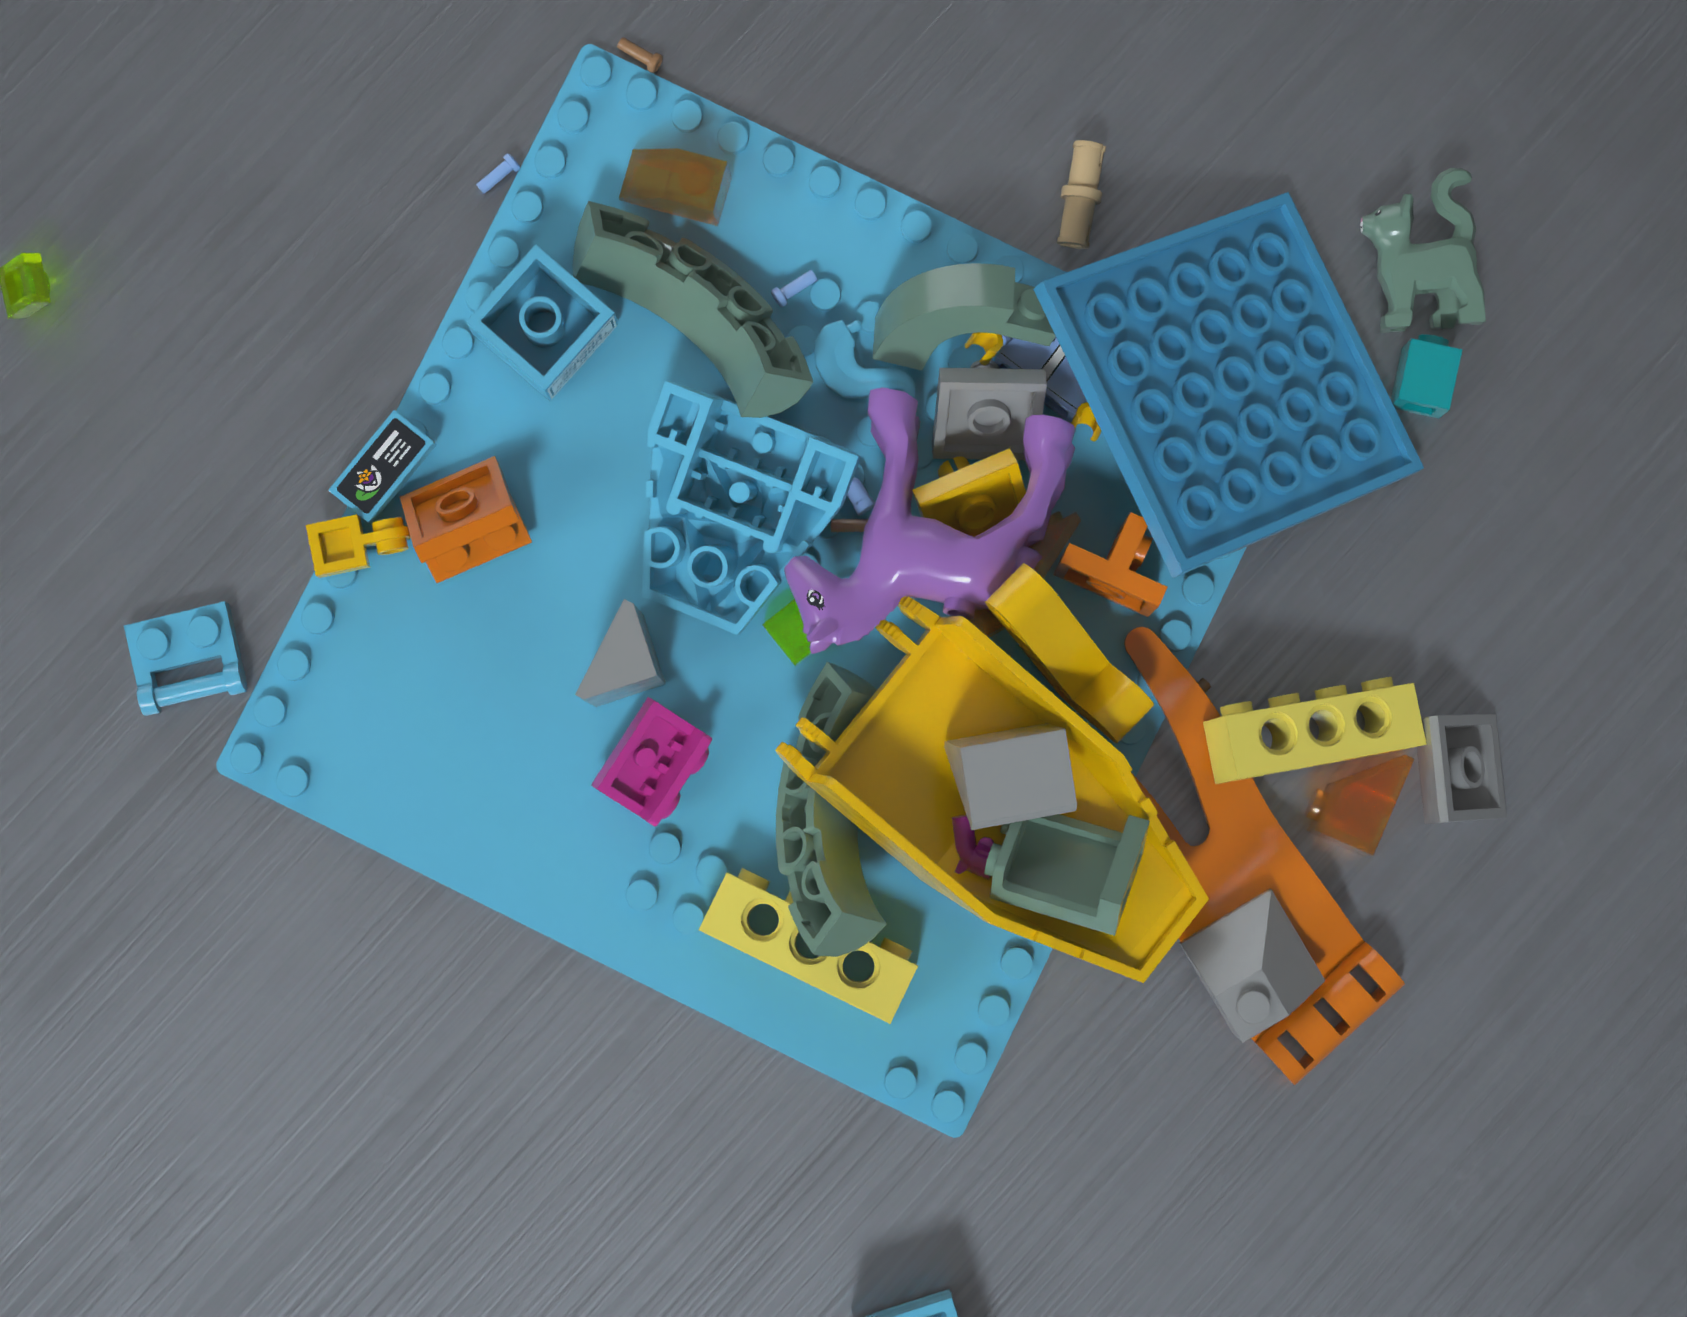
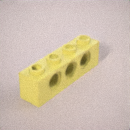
M1385 677L1361 682L1362 692L1347 694L1346 685H1339L1315 690L1316 700L1306 702L1300 701L1299 693H1293L1267 699L1269 708L1253 711L1252 701L1220 707L1222 717L1203 722L1215 784L1427 745L1414 683L1394 686L1392 677ZM1357 710H1359L1364 716V730H1362L1357 723ZM1311 717L1316 721L1319 728L1317 739L1311 734L1309 729ZM1263 725L1269 729L1272 736L1270 748L1265 745L1262 739L1261 731Z
M744 868L741 869L738 877L726 872L699 931L891 1024L918 968L917 964L909 961L912 950L885 937L880 946L868 942L856 951H864L872 957L875 965L874 971L864 981L851 980L843 969L844 959L849 953L838 957L819 956L816 958H807L799 953L796 947V938L799 931L788 908V905L794 903L790 891L784 900L766 891L770 881ZM759 904L772 906L779 917L777 928L769 935L757 934L749 924L750 912Z

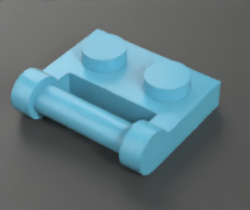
M223 601L124 625L137 684V700L144 716L161 713L164 706L226 691L230 695L247 692L246 675L228 602ZM222 658L223 671L158 687L155 676L157 673Z

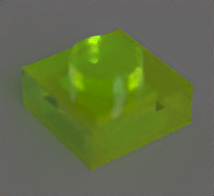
M21 253L0 267V285L8 319L28 318L51 303L49 295L50 280L44 271L40 253Z
M794 599L762 624V626L796 667L811 655V651L809 648L810 642H807V634L803 632V621Z

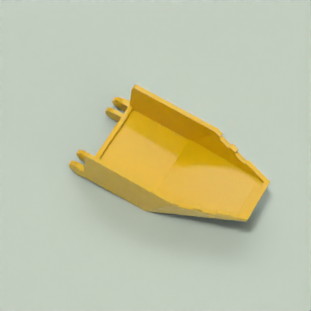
M902 597L898 604L900 611L907 618L913 620L926 630L914 643L892 622L882 620L875 627L884 638L906 655L838 739L834 742L823 731L803 717L795 725L807 740L826 751L817 765L814 767L792 745L781 742L775 751L800 779L922 882L986 923L1144 983L1209 898L1178 845L1170 839L1157 817L1159 813L1150 798L1145 797L1131 773L1132 768L1127 759L1118 749L963 616L940 617L914 599ZM1043 723H1050L1065 728L1077 810L1060 815L1123 833L1129 815L1150 821L1144 852L1115 936L991 899L992 876L987 880L968 871L961 874L955 872L960 858L955 846L952 817L965 815L966 812L944 748L945 741ZM1001 825L976 829V845L983 837H990L994 843L1002 845L1006 834L1000 833Z

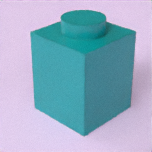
M1422 334L1418 336V339L1411 338L1401 348L1391 395V401L1395 409L1440 419L1447 413L1452 402L1462 349L1449 347V340L1440 336Z

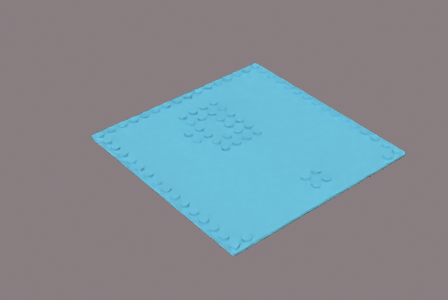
M587 44L581 48L396 410L397 413L437 445L374 521L401 517L403 518L404 526H407L400 496L495 456L504 474L509 492L528 529L532 543L439 583H436L426 562L421 563L411 539L407 540L408 550L389 555H378L376 546L366 547L370 568L318 578L314 571L216 763V768L220 774L950 1137H960L964 1133L1053 948L986 923L922 882L860 828H858V848L864 880L878 912L887 923L870 942L880 946L884 937L913 951L909 961L918 965L891 1024L699 931L726 872L738 877L741 869L744 868L770 881L766 891L784 900L790 891L788 878L780 873L777 859L776 808L784 761L775 750L781 742L796 748L800 730L795 725L799 721V713L826 662L851 671L878 689L906 654L884 638L875 627L874 630L870 631L869 635H865L860 641L856 640L840 646L832 643L826 650L811 654L810 642H807V634L803 632V621L786 577L739 635L642 597L644 530L649 529L650 497H645L646 480H650L651 447H647V430L664 382L671 381L711 396L722 397L736 402L728 384L718 369L698 346L666 320L631 300L594 286L582 284L615 312L618 325L553 399L549 401L475 337L466 321L535 244L573 276L574 245L578 226L588 201L614 207L645 218L649 221L647 229L676 243L681 238H686L711 253L741 276L768 302L773 309L770 318L785 338L794 337L807 362L813 379L810 389L798 403L781 413L770 416L829 439L830 442L860 455L861 458L854 477L861 481L870 497L876 503L883 482L886 458L870 432L871 420L868 416L869 397L843 398L825 385L816 368L814 341L823 327L839 320H843L846 326L855 320L861 321L862 328L852 334L856 341L854 355L858 365L865 369L900 368L912 377L916 389L915 399L918 401L916 416L919 417L921 422L917 439L919 461L914 485L915 489L938 479V469L947 460L954 472L958 470L953 459H933L932 436L939 368H970L974 362L982 359L986 351L977 344H972L966 349L964 344L973 334L967 333L952 337L939 344L932 352L923 370L873 359L875 317L885 299L894 289L910 278L950 265L981 263L1014 267L1015 282L1034 287L1044 280L1066 272L595 45ZM812 270L817 277V281L789 298L787 305L780 307L774 300L771 290L775 287L781 289L804 273ZM1044 404L1043 415L1065 420ZM1077 424L1072 440L1075 451L1071 464L1066 470L1065 488L1051 512L1044 539L1029 546V548L1038 551L1043 557L1036 564L1034 570L1054 589L1107 660L1138 685L1152 700L1154 706L1118 743H1115L1074 710L1055 691L990 609H976L974 618L967 620L1118 749L1127 759L1132 768L1131 772L1136 777L1165 715L1126 652L1124 646L1125 638L1131 630L1137 627L1151 629L1188 670L1247 547L1172 578L1153 539L1136 573L1168 588L1159 607L1149 617L1053 575L1069 543L1106 559L1119 528L1129 513L1132 512L1143 517L1103 433L1101 432L1099 438L1093 442L1090 440L1093 435L1092 428L1086 424ZM967 459V460H968V462H969L970 465H971V464L976 463V462H978V461H980V460H983V459ZM1017 460L1027 492L1031 474L1025 460ZM913 494L911 514L912 516L921 517ZM846 496L842 508L833 519H869L873 508L858 516L852 502ZM347 506L342 517L356 515L357 513ZM360 516L363 533L373 532L372 525ZM830 521L803 556L810 557L841 579L849 578L855 572L860 562L864 532H831ZM1147 527V529H1146V531H1145L1144 534L1147 535V536H1149V537H1152V535H1151V533H1150V531H1149V529H1148V527ZM912 598L940 617H949L943 613L944 603ZM625 599L633 603L644 615L666 684L595 707L575 694ZM898 606L885 619L898 626L914 643L926 630L913 620L907 618ZM647 697L658 702L712 737V742L708 747L709 755L705 764L697 773L690 774L679 791L681 797L676 809L669 817L661 819L656 827L591 786ZM768 904L755 906L749 915V924L752 930L760 935H769L775 931L779 923L776 910ZM799 933L796 938V947L799 953L807 958L819 957L811 952ZM864 951L849 953L843 962L845 974L854 981L868 979L875 967L872 957Z

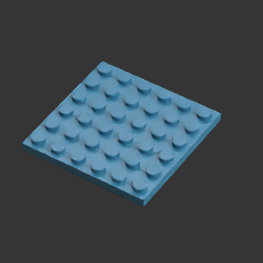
M1289 192L1044 280L1033 289L1172 578L1424 469Z

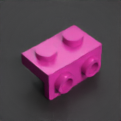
M647 697L591 786L656 827L661 819L669 817L676 809L681 797L679 791L690 774L697 773L705 764L709 755L708 747L712 742V737L658 702Z

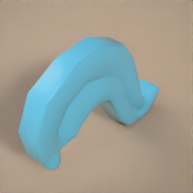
M839 320L823 327L814 341L816 368L828 388L843 398L869 397L870 390L881 387L903 391L915 398V383L912 377L903 369L891 367L865 369L858 365L854 355L856 341L852 334L862 328L861 321L855 320L846 326L843 320Z

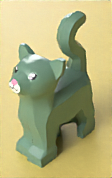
M1449 168L1439 173L1432 183L1431 199L1437 212L1455 225L1453 236L1450 239L1412 244L1409 239L1414 220L1412 194H1404L1400 203L1381 206L1374 212L1361 218L1360 231L1371 240L1378 252L1377 278L1388 302V312L1380 320V333L1404 332L1406 327L1411 325L1414 298L1418 294H1434L1437 300V311L1429 319L1431 330L1453 329L1457 318L1459 324L1481 325L1486 322L1484 289L1477 272V256L1473 244L1476 233L1473 214L1451 196L1453 188L1471 182L1472 176L1469 171L1463 168Z

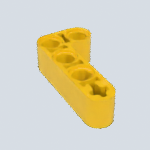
M1023 563L985 601L988 608L1055 691L1074 710L1113 742L1118 743L1154 706L1152 700L1138 685L1107 660L1054 589L1027 564Z

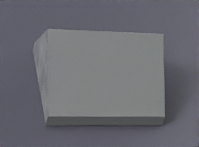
M625 599L575 694L595 707L666 684L644 615L633 603Z
M1496 714L1436 715L1423 718L1422 724L1427 745L1417 747L1425 825L1507 818Z
M1043 723L945 741L944 748L971 830L1077 810L1065 728L1050 723Z

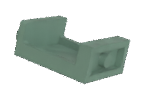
M1060 814L1001 825L1000 833L1006 834L1002 845L993 843L985 866L984 874L992 876L990 898L1115 936L1144 852L1150 821L1129 815L1123 833Z

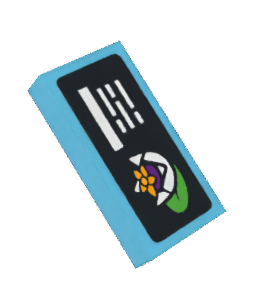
M393 410L328 491L372 525L437 444Z

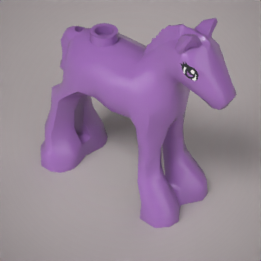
M883 387L870 390L868 402V416L871 420L870 432L886 461L882 486L871 516L864 527L860 562L855 572L849 578L844 579L829 572L808 556H795L784 568L787 583L803 621V632L807 634V642H810L811 654L826 650L832 643L840 646L856 640L860 641L865 635H869L870 631L874 630V627L879 625L880 621L885 620L890 612L894 611L902 597L921 598L944 603L943 613L948 616H963L966 619H973L976 609H989L985 601L1023 563L1034 569L1036 564L1043 558L1038 551L1029 548V546L1044 539L1051 512L1065 488L1066 470L1071 464L1075 447L1072 444L1076 430L1074 425L1061 418L1048 415H1031L1026 418L1023 454L1031 474L1027 492L1010 516L985 532L973 537L936 519L912 516L911 500L919 461L917 439L921 423L919 417L916 416L918 401L903 391Z

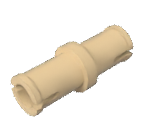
M1077 140L1073 143L1074 150L1068 185L1062 186L1060 197L1065 200L1057 244L1074 249H1089L1095 205L1101 203L1103 194L1098 190L1106 146L1093 141Z

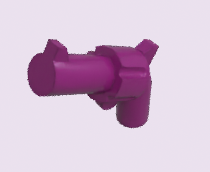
M967 815L953 816L952 824L955 846L960 858L955 872L961 874L968 871L989 880L991 876L984 874L994 841L990 837H983L976 845L975 830H971Z

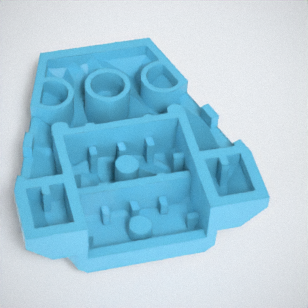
M665 381L647 430V447H651L650 480H646L645 497H650L649 529L644 530L642 597L733 634H741L786 577L784 568L795 556H803L831 519L842 508L861 456L845 447L830 442L829 439L772 416L762 418L741 417L736 402L722 397L711 396L671 381Z

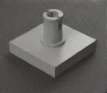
M978 360L970 368H939L932 436L933 459H953L960 456L966 459H985L1010 448L1016 460H1025L1023 454L1025 420L1031 415H1043L1047 387L1045 369H999L998 364L993 360L985 366L981 365L980 360Z

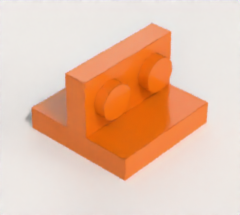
M495 456L400 496L413 547L421 563L426 562L436 583L532 543L528 529L509 492L504 474Z
M1132 512L1129 513L1120 526L1106 559L1069 543L1053 574L1146 617H1149L1159 607L1168 588L1136 573L1137 568L1141 566L1153 538L1144 534L1147 529L1144 518Z

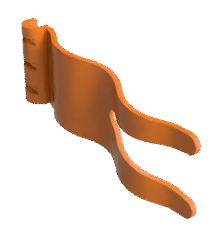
M1137 627L1127 634L1124 642L1125 650L1158 702L1176 737L1192 776L1209 828V834L1202 844L1190 846L1185 842L1153 796L1133 775L1145 797L1150 798L1159 813L1157 817L1170 839L1178 845L1209 898L1178 939L1180 942L1266 890L1272 889L1326 980L1289 1016L1251 1038L1295 1086L1398 992L1405 983L1383 957L1363 940L1350 923L1337 902L1282 829L1262 797L1254 779L1248 778L1215 784L1203 722L1221 716L1200 685L1158 636L1149 628ZM1357 966H1360L1379 986L1371 994L1350 974ZM1322 999L1343 1019L1334 1028L1314 1007ZM1286 1032H1289L1307 1052L1298 1061L1278 1040Z

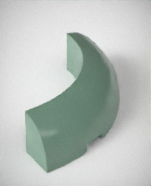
M588 201L578 226L574 245L573 277L582 284L594 286L631 300L666 320L698 346L721 373L735 398L741 417L762 418L774 415L799 402L813 383L807 362L794 337L785 338L770 318L773 313L772 307L749 283L718 258L690 240L681 238L676 243L647 229L649 221L645 218L614 207Z
M826 662L801 708L798 720L802 717L806 718L835 742L877 689L851 671ZM800 733L796 749L815 767L826 751L807 740ZM783 762L776 808V849L779 871L788 878L794 902L788 905V908L801 937L814 955L838 957L856 951L873 940L887 923L878 912L864 880L859 857L858 827L800 779Z

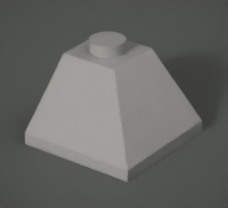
M1272 889L1266 890L1179 942L1231 1032L1242 1043L1289 1016L1326 981Z

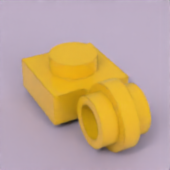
M357 514L306 525L315 575L318 578L370 568L366 547L376 546L378 555H389L408 550L407 540L411 539L408 526H404L403 518L401 517L388 518L373 522V532L364 534L361 518Z

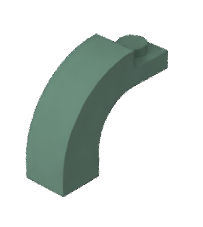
M981 263L957 264L921 273L905 281L890 293L875 317L873 359L923 370L934 349L947 339L958 335L977 332L993 333L1050 346L1055 338V334L1033 290L1035 287L1015 282L1014 267Z

